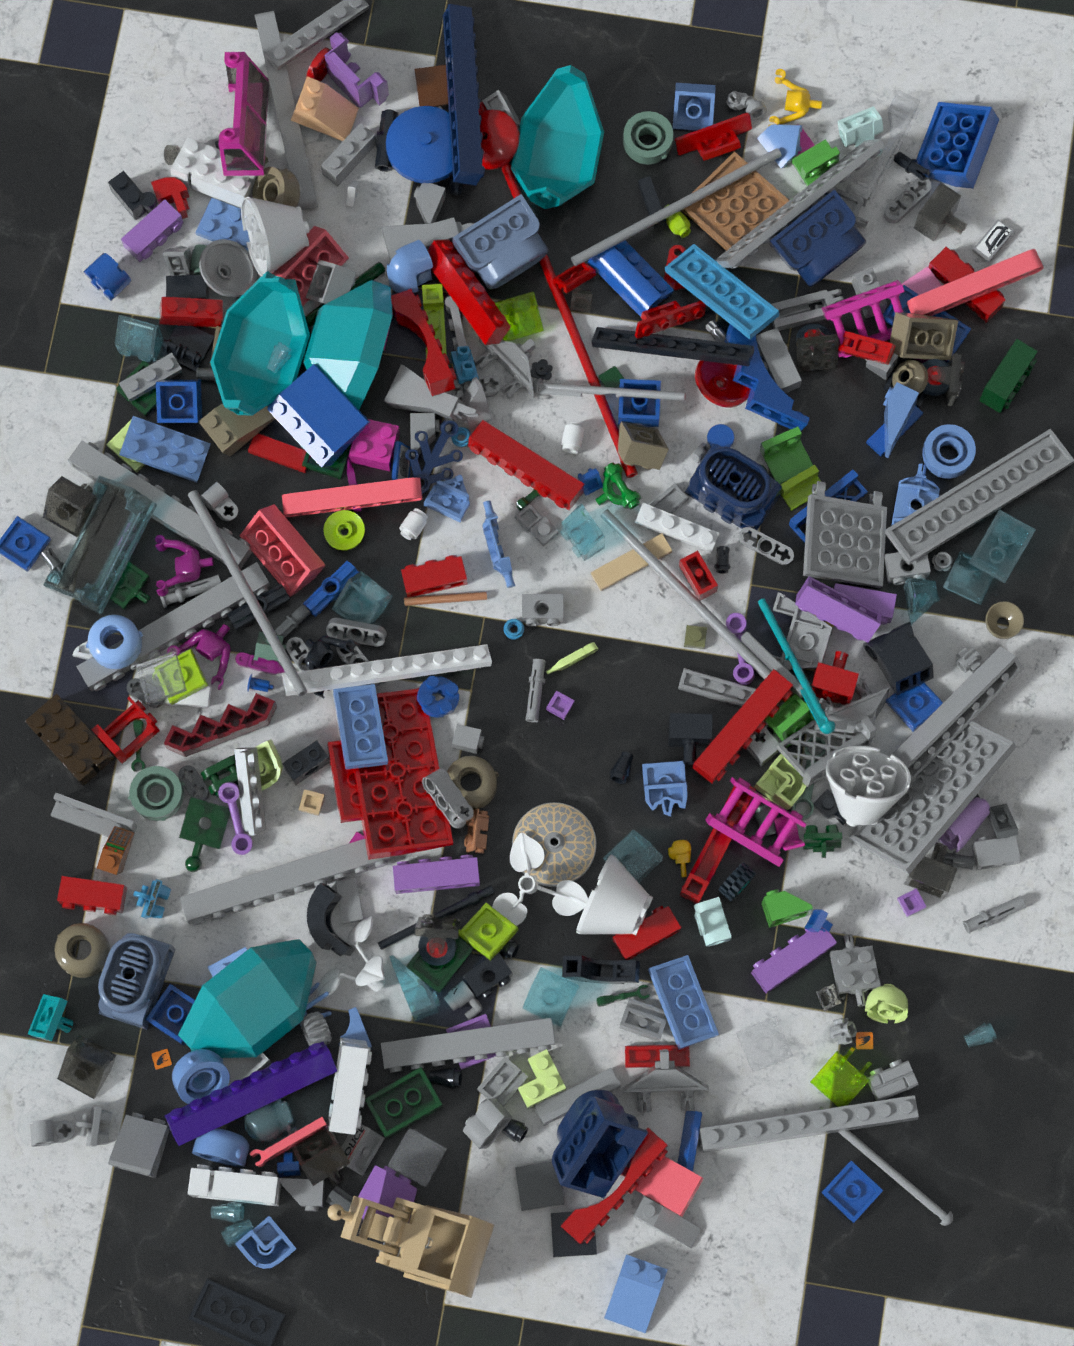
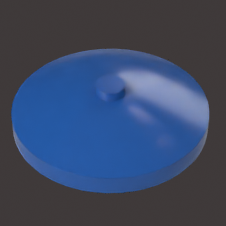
M419 106L403 112L393 121L386 137V152L391 165L401 176L417 183H435L453 174L449 112L437 107Z

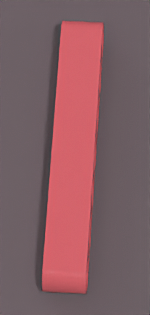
M1031 249L908 300L906 304L911 313L933 316L1036 274L1044 267L1036 249Z
M405 478L282 495L283 514L285 517L422 500L420 478Z

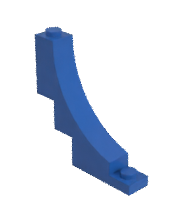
M729 323L724 342L754 346V354L750 366L737 365L733 381L751 389L745 409L789 429L799 427L800 431H802L808 425L809 417L801 412L792 410L794 400L784 393L768 373L758 350L756 335L750 340Z

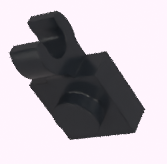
M827 789L813 803L814 807L827 819L834 816L839 823L844 825L846 819L841 816L834 795Z

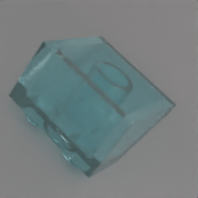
M119 315L115 338L117 351L124 356H137L145 362L150 360L156 362L163 343V337L158 325Z
M580 504L561 523L562 530L560 533L566 541L570 540L575 555L578 558L581 556L586 561L605 548V536L583 504Z
M360 571L348 579L332 609L344 619L373 624L384 612L392 595Z
M632 830L603 857V860L606 862L611 854L614 855L638 883L663 859V855L635 830Z
M540 967L522 1009L543 1019L551 1018L553 1024L561 1027L576 997L579 985Z

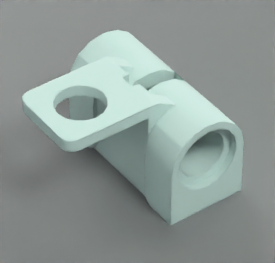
M874 106L838 121V130L842 143L845 147L855 144V147H857L865 140H874V135L883 132L882 117Z
M717 897L695 904V919L706 947L731 941L732 937L720 898Z

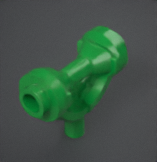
M613 462L608 464L604 468L605 471L603 473L602 489L604 493L595 499L600 506L607 500H610L611 503L622 505L625 509H634L640 504L641 495L627 487L622 479L623 468L619 463L615 464ZM613 483L617 485L622 495H618L613 491Z

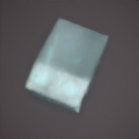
M999 510L968 564L1006 583L1036 529Z
M389 956L414 1021L438 1013L437 1007L440 1006V1002L436 992H431L429 986L395 956Z

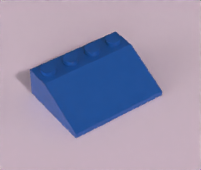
M938 102L916 158L920 165L930 171L929 175L925 173L924 175L954 187L974 189L999 122V118L993 108Z
M313 364L289 385L267 408L321 467L333 465L370 423L316 364Z

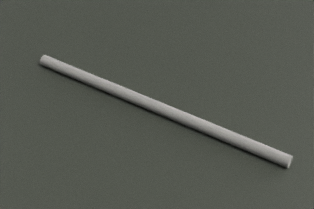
M776 148L576 254L571 257L573 264L577 266L775 161L782 157L780 150Z
M191 491L188 496L297 695H305L307 693L305 685L198 491Z
M608 509L605 510L600 517L765 680L771 671Z

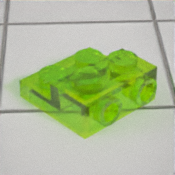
M534 292L495 302V305L511 326L502 340L509 342L544 331Z

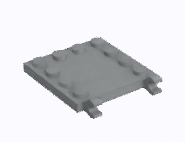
M817 481V484L812 485V494L808 496L803 576L875 588L883 587L886 537L884 532L886 530L887 507L881 506L883 493L874 491V494H869V504L825 497L826 482Z

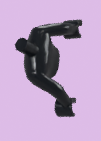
M322 636L316 642L308 639L305 642L306 646L310 649L305 660L308 670L326 668L334 656L331 645L355 654V646L360 647L361 644L352 639L344 641L331 636ZM324 691L314 692L315 695L323 699L325 698L323 696Z

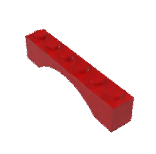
M412 289L392 295V313L397 323L413 331L422 339L427 347L428 354L423 373L425 383L432 397L455 389L454 380L457 379L453 368L449 369L448 357L446 353L442 354L441 352L442 345L439 338L435 339L433 325H428L427 323L429 321L426 311L420 308L422 305L419 296H414Z
M736 786L733 787V789H732V791H731V793H730L728 799H729L730 796L732 795V793H733V791L735 790ZM746 792L742 793L726 818L728 820L727 824L732 827L734 824H738L753 798ZM713 828L680 892L681 897L695 904L701 902L732 838Z
M650 1128L646 1129L648 1134L636 1150L631 1160L630 1168L620 1186L609 1197L598 1204L574 1210L561 1225L578 1243L583 1244L586 1242L588 1244L596 1235L593 1231L598 1225L603 1227L610 1219L608 1214L613 1208L617 1211L625 1202L622 1198L628 1192L632 1194L639 1186L637 1181L642 1175L646 1178L654 1169L651 1165L657 1159L661 1161L668 1153L666 1150L668 1145Z

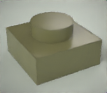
M686 625L684 647L705 649L707 627Z

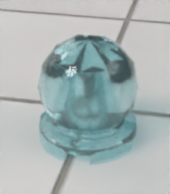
M282 1098L246 1114L243 1120L248 1136L260 1143L273 1142L280 1138L284 1131H287L289 1135L298 1131L296 1127L292 1128L291 1125L295 1123L290 1105L286 1101L283 1102Z

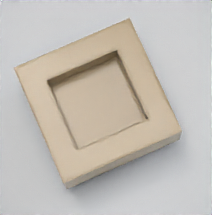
M304 789L299 811L320 816L325 795Z

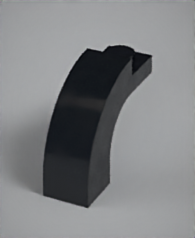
M319 883L311 895L307 907L309 932L320 948L324 950H330L331 948L339 956H351L355 949L335 933L331 924L332 912L343 896L329 885Z
M582 955L563 956V978L600 984L639 983L640 961L599 960Z

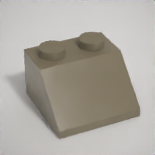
M621 421L618 453L622 461L630 466L639 465L648 470L652 468L660 470L669 448L659 430Z

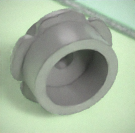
M939 552L932 558V563L937 571H948L951 568L953 560L948 553Z

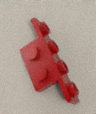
M747 112L675 138L678 155L697 149L705 161L741 148L740 141L736 135L752 129L750 114Z
M675 300L643 311L641 314L642 321L637 323L635 337L639 339L677 325H682L688 321L699 319L704 316L707 305L702 301H698L681 307Z

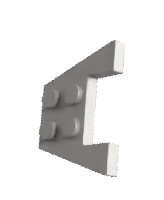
M778 592L773 611L793 616L787 641L802 669H816L818 662L823 663L833 628L824 621L819 620L812 613L802 611L795 605L794 601ZM784 652L782 657L774 656L787 670H793L790 661L786 660Z

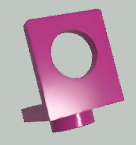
M786 816L777 817L774 820L777 838L789 820ZM797 824L781 847L785 851L805 846V842L799 838Z

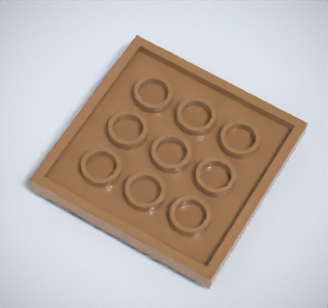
M734 152L693 192L748 163ZM754 171L684 208L682 211L727 251L789 200L757 171Z

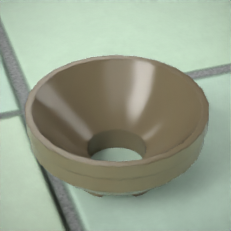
M907 360L900 363L892 376L893 387L898 382L920 394L928 382L927 369L922 363L915 360ZM904 371H908L910 375L906 382L901 381V374Z
M1003 601L990 607L986 614L985 623L988 631L994 637L1010 639L1021 631L1024 618L1021 610L1016 605ZM999 618L1008 620L1009 626L1006 629L998 627L997 620Z

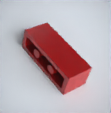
M161 297L159 324L202 327L221 326L223 300Z
M450 555L445 560H429L424 565L417 566L412 564L401 570L407 597H417L468 585L462 556Z
M62 876L57 901L66 909L74 910L76 906L83 907V911L96 912L97 909L104 910V914L117 915V912L123 913L127 887L122 884Z
M660 906L651 912L653 915L646 919L644 918L636 935L615 934L613 942L624 960L634 958L681 931V927L669 906L666 908Z

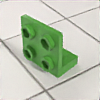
M795 427L761 443L760 452L774 480L779 484L786 482L813 466L800 440L802 433L799 427Z

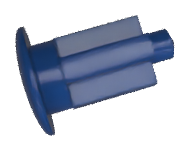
M251 674L248 680L247 691L249 692V689L268 692L269 689H274V685H271L270 681L254 678Z

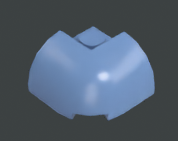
M420 240L396 250L397 254L392 258L390 264H387L389 286L395 292L400 293L412 289L414 293L418 291L419 285L432 280L430 270L433 268L432 260L426 247Z
M270 1216L235 1243L253 1265L263 1269L273 1268L280 1264L296 1250V1247Z

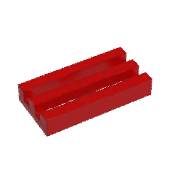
M584 262L577 266L574 265L553 278V285H558L559 289L564 288V292L568 293L596 276V270Z

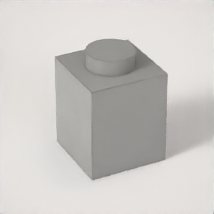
M457 724L452 748L477 754L478 748L482 749L485 737L482 736L481 729Z

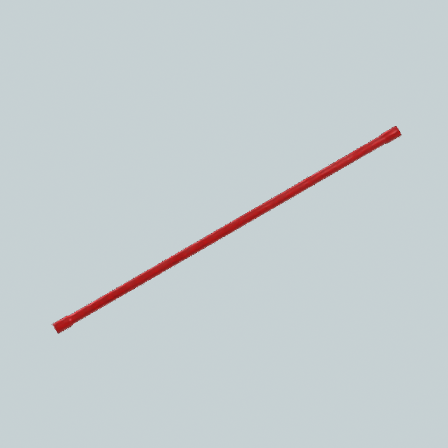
M480 102L479 113L487 110L483 102ZM508 162L501 169L514 199L522 194L511 170L510 162ZM546 255L539 262L590 386L601 387L562 289H559L558 285H553V278L556 275L548 255ZM594 394L618 453L619 428L605 395ZM619 455L626 478L636 476L638 472L635 465L625 464Z

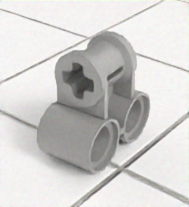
M215 482L200 496L207 508L211 511L213 510L223 521H231L238 514L237 506L218 482ZM224 507L227 509L229 507L232 508V516H225L223 514L225 512Z
M34 1121L33 1124H30L31 1146L51 1145V1143L66 1142L73 1137L75 1128L69 1121ZM62 1127L69 1132L65 1137H63V1133H59Z

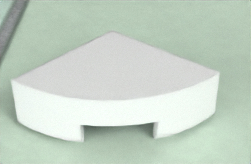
M352 181L348 186L346 206L353 207L359 189L358 181Z
M88 640L76 647L73 652L74 657L86 660L93 657L89 648H86Z

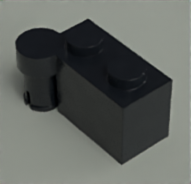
M124 170L108 181L111 192L135 220L145 214L146 211L149 214L157 207L155 195L152 192L142 193Z

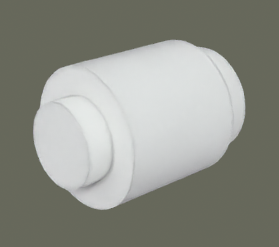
M570 422V424L565 425L561 442L564 452L577 454L581 449L585 429L580 423Z
M416 508L410 511L399 527L401 535L408 540L417 539L427 524L428 516Z

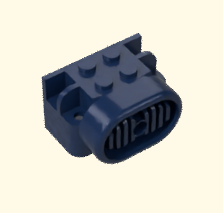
M833 190L771 239L769 245L771 248H774L781 257V260L791 270L797 271L808 286H814L858 252L866 244V239L855 226L856 218L854 213L836 190Z
M713 444L697 466L685 494L703 504V507L710 513L716 512L719 514L721 519L728 524L733 523L741 529L751 527L758 530L780 498L782 486L769 476L764 467L736 449ZM736 478L740 482L733 483L730 481V479Z
M602 1089L591 1090L580 1095L574 1101L558 1126L557 1139L559 1144L552 1155V1165L561 1186L605 1198L648 1134L647 1130L638 1128L637 1118L625 1113L618 1098L610 1091Z

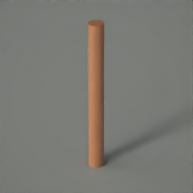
M487 592L404 598L405 606L487 600Z

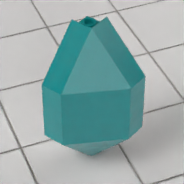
M572 65L558 68L521 118L519 146L513 157L511 170L530 201L544 209L560 206L595 182L604 130L585 73Z
M267 271L226 312L210 363L224 407L237 415L253 416L272 403L297 378L310 334L295 279H284Z
M371 280L323 305L317 311L303 363L306 369L316 364L358 410L379 368L393 316L391 287Z
M300 939L250 947L202 985L178 1036L188 1045L191 1051L207 1049L215 1052L221 1058L258 1057L304 1020L317 964L312 951Z

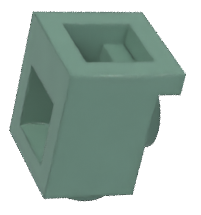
M259 632L254 660L258 661V657L269 661H279L264 633ZM277 635L282 644L284 636Z

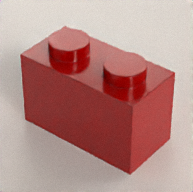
M698 550L680 559L679 568L695 596L700 601L717 592L718 584Z

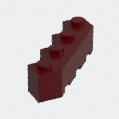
M256 693L248 711L228 704L220 722L200 714L192 733L172 725L164 741V746L172 752L187 757L261 729L270 724L277 709L276 702Z

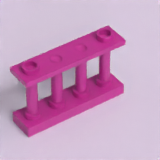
M896 280L822 307V311L827 320H833L841 345L845 332L841 317L848 312L853 315L859 335L886 341L891 338L892 328L887 329L879 303L886 298L891 299L894 312L903 313L899 296L900 293L904 292L902 283ZM867 305L872 307L879 333L871 336L867 334L860 313L861 308ZM835 348V351L839 357L843 356V358L852 356L840 353L837 351L838 348Z
M732 777L730 781L736 786L735 790L721 812L717 813L716 816L709 813L705 819L708 825L780 867L783 858L779 855L781 853L779 850L796 824L802 827L806 826V823L802 820L804 816L795 810H792V812L787 811L749 788L751 784L744 779L739 778V780H736ZM746 792L754 798L738 824H734L732 827L726 823L728 821L726 818L742 793ZM762 802L772 809L756 834L749 837L744 834V829ZM781 813L789 818L774 844L767 848L762 845V839L777 815Z

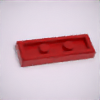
M261 434L253 437L248 453L303 473L306 472V467L302 466L306 454L305 450Z
M677 1045L625 1046V1068H651L655 1066V1061H660V1050L668 1049L669 1061H674L677 1067H690L689 1046L680 1050Z

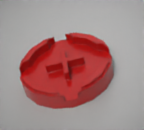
M325 47L315 56L308 68L306 78L308 76L320 82L325 78L328 72L324 55L331 49Z

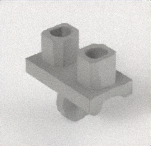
M95 1106L91 1108L89 1123V1115L83 1114L82 1122H75V1127L81 1128L80 1136L86 1137L88 1129L86 1146L95 1147L108 1144L109 1133L99 1132L100 1123L110 1124L112 1113L102 1110V1107Z

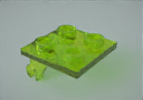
M853 1046L844 1056L836 1051L810 1081L838 1107L847 1106L870 1080L864 1075V1072L872 1064L870 1061L860 1071L847 1061L849 1056L856 1050Z

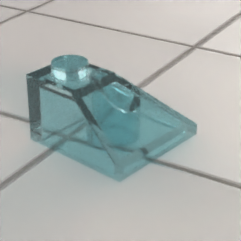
M960 551L943 588L981 605L998 568Z

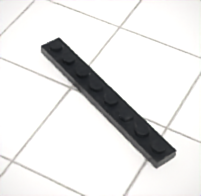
M602 327L596 328L591 341L592 347L741 366H750L754 354V346L660 334H651L637 339L635 331Z

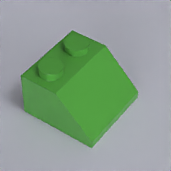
M778 889L766 893L767 896L762 901V907L769 928L809 916L813 910L812 904L786 891L779 892Z

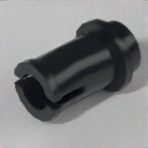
M724 546L716 548L717 560L714 568L717 573L726 574L731 568L729 565V547H725V550H723Z

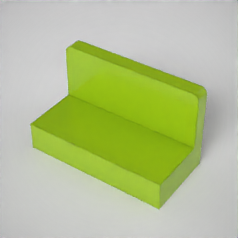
M815 465L781 484V496L791 510L808 502V496L812 494V485L817 484V481L821 482L818 477L819 470Z

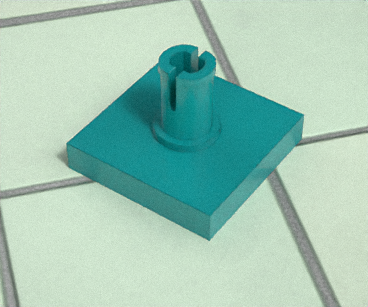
M43 994L28 1035L52 1041L56 1029L66 1033L70 1032L71 1028L63 1025V1023L73 1026V1020L62 1017L68 1001Z

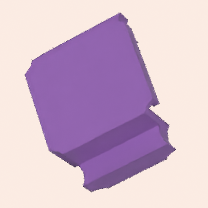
M336 32L330 37L332 49L324 55L330 78L357 107H363L372 98L380 106L389 95L387 81L379 72H375L358 86L357 83L360 82V79L355 73L360 70V67L356 62H350L348 65L345 64L351 56L347 46L349 40L341 32Z

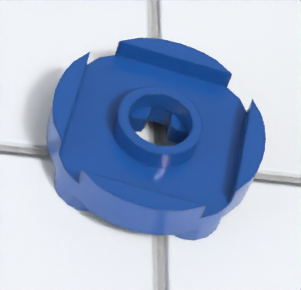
M430 676L421 684L417 693V701L420 703L423 712L435 718L444 717V715L454 712L458 705V686L447 678ZM439 693L443 699L437 701L433 694Z

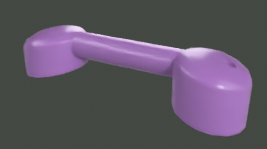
M732 613L727 617L726 627L741 641V636L747 629V621L742 614ZM738 654L739 664L733 670L734 678L739 684H750L755 678L754 669Z
M226 782L220 786L218 795L223 802L228 803L236 833L231 846L236 854L245 855L251 850L253 840L243 830L236 803L240 794L239 787L233 782Z

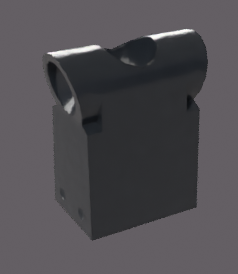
M910 621L894 628L887 634L871 639L868 643H863L865 651L878 663L896 696L934 678L933 663L914 636Z

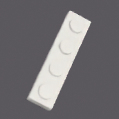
M642 503L635 521L639 525L710 553L713 551L719 535L716 531L646 503Z

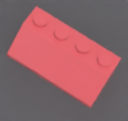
M314 226L306 234L309 246L304 247L272 273L284 279L296 280L302 307L310 300L306 298L318 261L322 260L342 266L349 259L327 230Z
M275 504L260 509L240 534V537L250 544L251 551L277 582L282 584L290 597L314 580L325 567L324 562Z

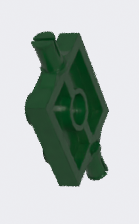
M116 552L104 565L95 558L90 562L89 565L99 571L97 578L91 584L92 588L124 610L136 597L145 604L151 599V596L142 591L143 585L149 579V575Z

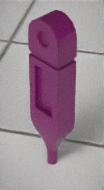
M347 458L349 486L357 485L350 458ZM361 508L353 509L354 512L362 511Z
M238 653L235 657L236 663L240 667L272 675L285 672L283 667L274 660L269 661L258 657L257 661L254 660V655L247 653Z

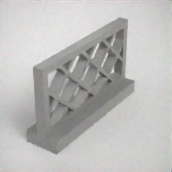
M841 703L835 705L836 708L842 707ZM813 720L777 744L776 748L803 777L802 782L808 788L826 775L827 761L833 756L834 752L849 746H869L872 739L868 740L861 731L855 736L846 735V732H843V734H824L816 730L817 723ZM801 735H813V743L801 741ZM816 735L828 737L827 745L816 743ZM831 738L842 739V745L839 747L830 745ZM788 744L797 745V753L788 752L785 746ZM800 747H811L812 755L800 754ZM815 748L827 750L826 756H815ZM799 759L811 760V766L804 769L799 764Z

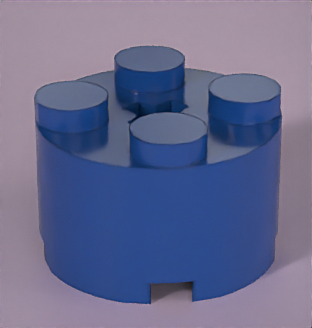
M102 253L83 271L91 280V284L98 291L102 289L104 291L103 294L110 301L132 282L129 275L124 270L122 271L119 268V264L107 253Z

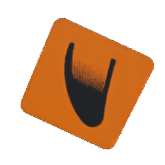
M857 1032L856 1049H873V1033Z
M168 1049L151 1054L156 1070L172 1065Z

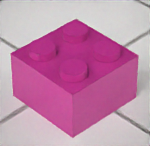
M368 419L370 423L352 442L349 453L350 461L354 464L390 471L394 459L395 442L399 440L400 436L399 426Z

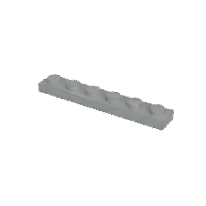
M365 0L341 1L267 51L265 57L277 71L368 10V3Z

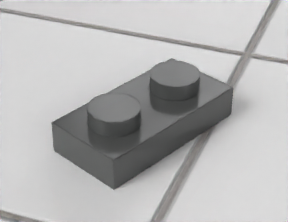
M1002 804L990 807L988 818L997 839L1018 835V828L1008 805Z

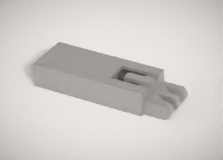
M841 289L828 292L823 290L771 304L779 310V317L772 321L773 328L777 327L781 331L826 319L822 307L844 300L843 296L835 298V296L842 294ZM822 301L821 305H815V310L809 308V304Z

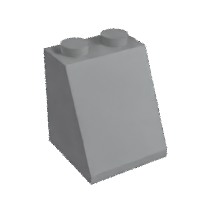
M133 1113L132 1116L126 1115L108 1164L116 1168L156 1178L170 1127L165 1125L166 1121L156 1118H153V1121L144 1120L145 1116L138 1113Z

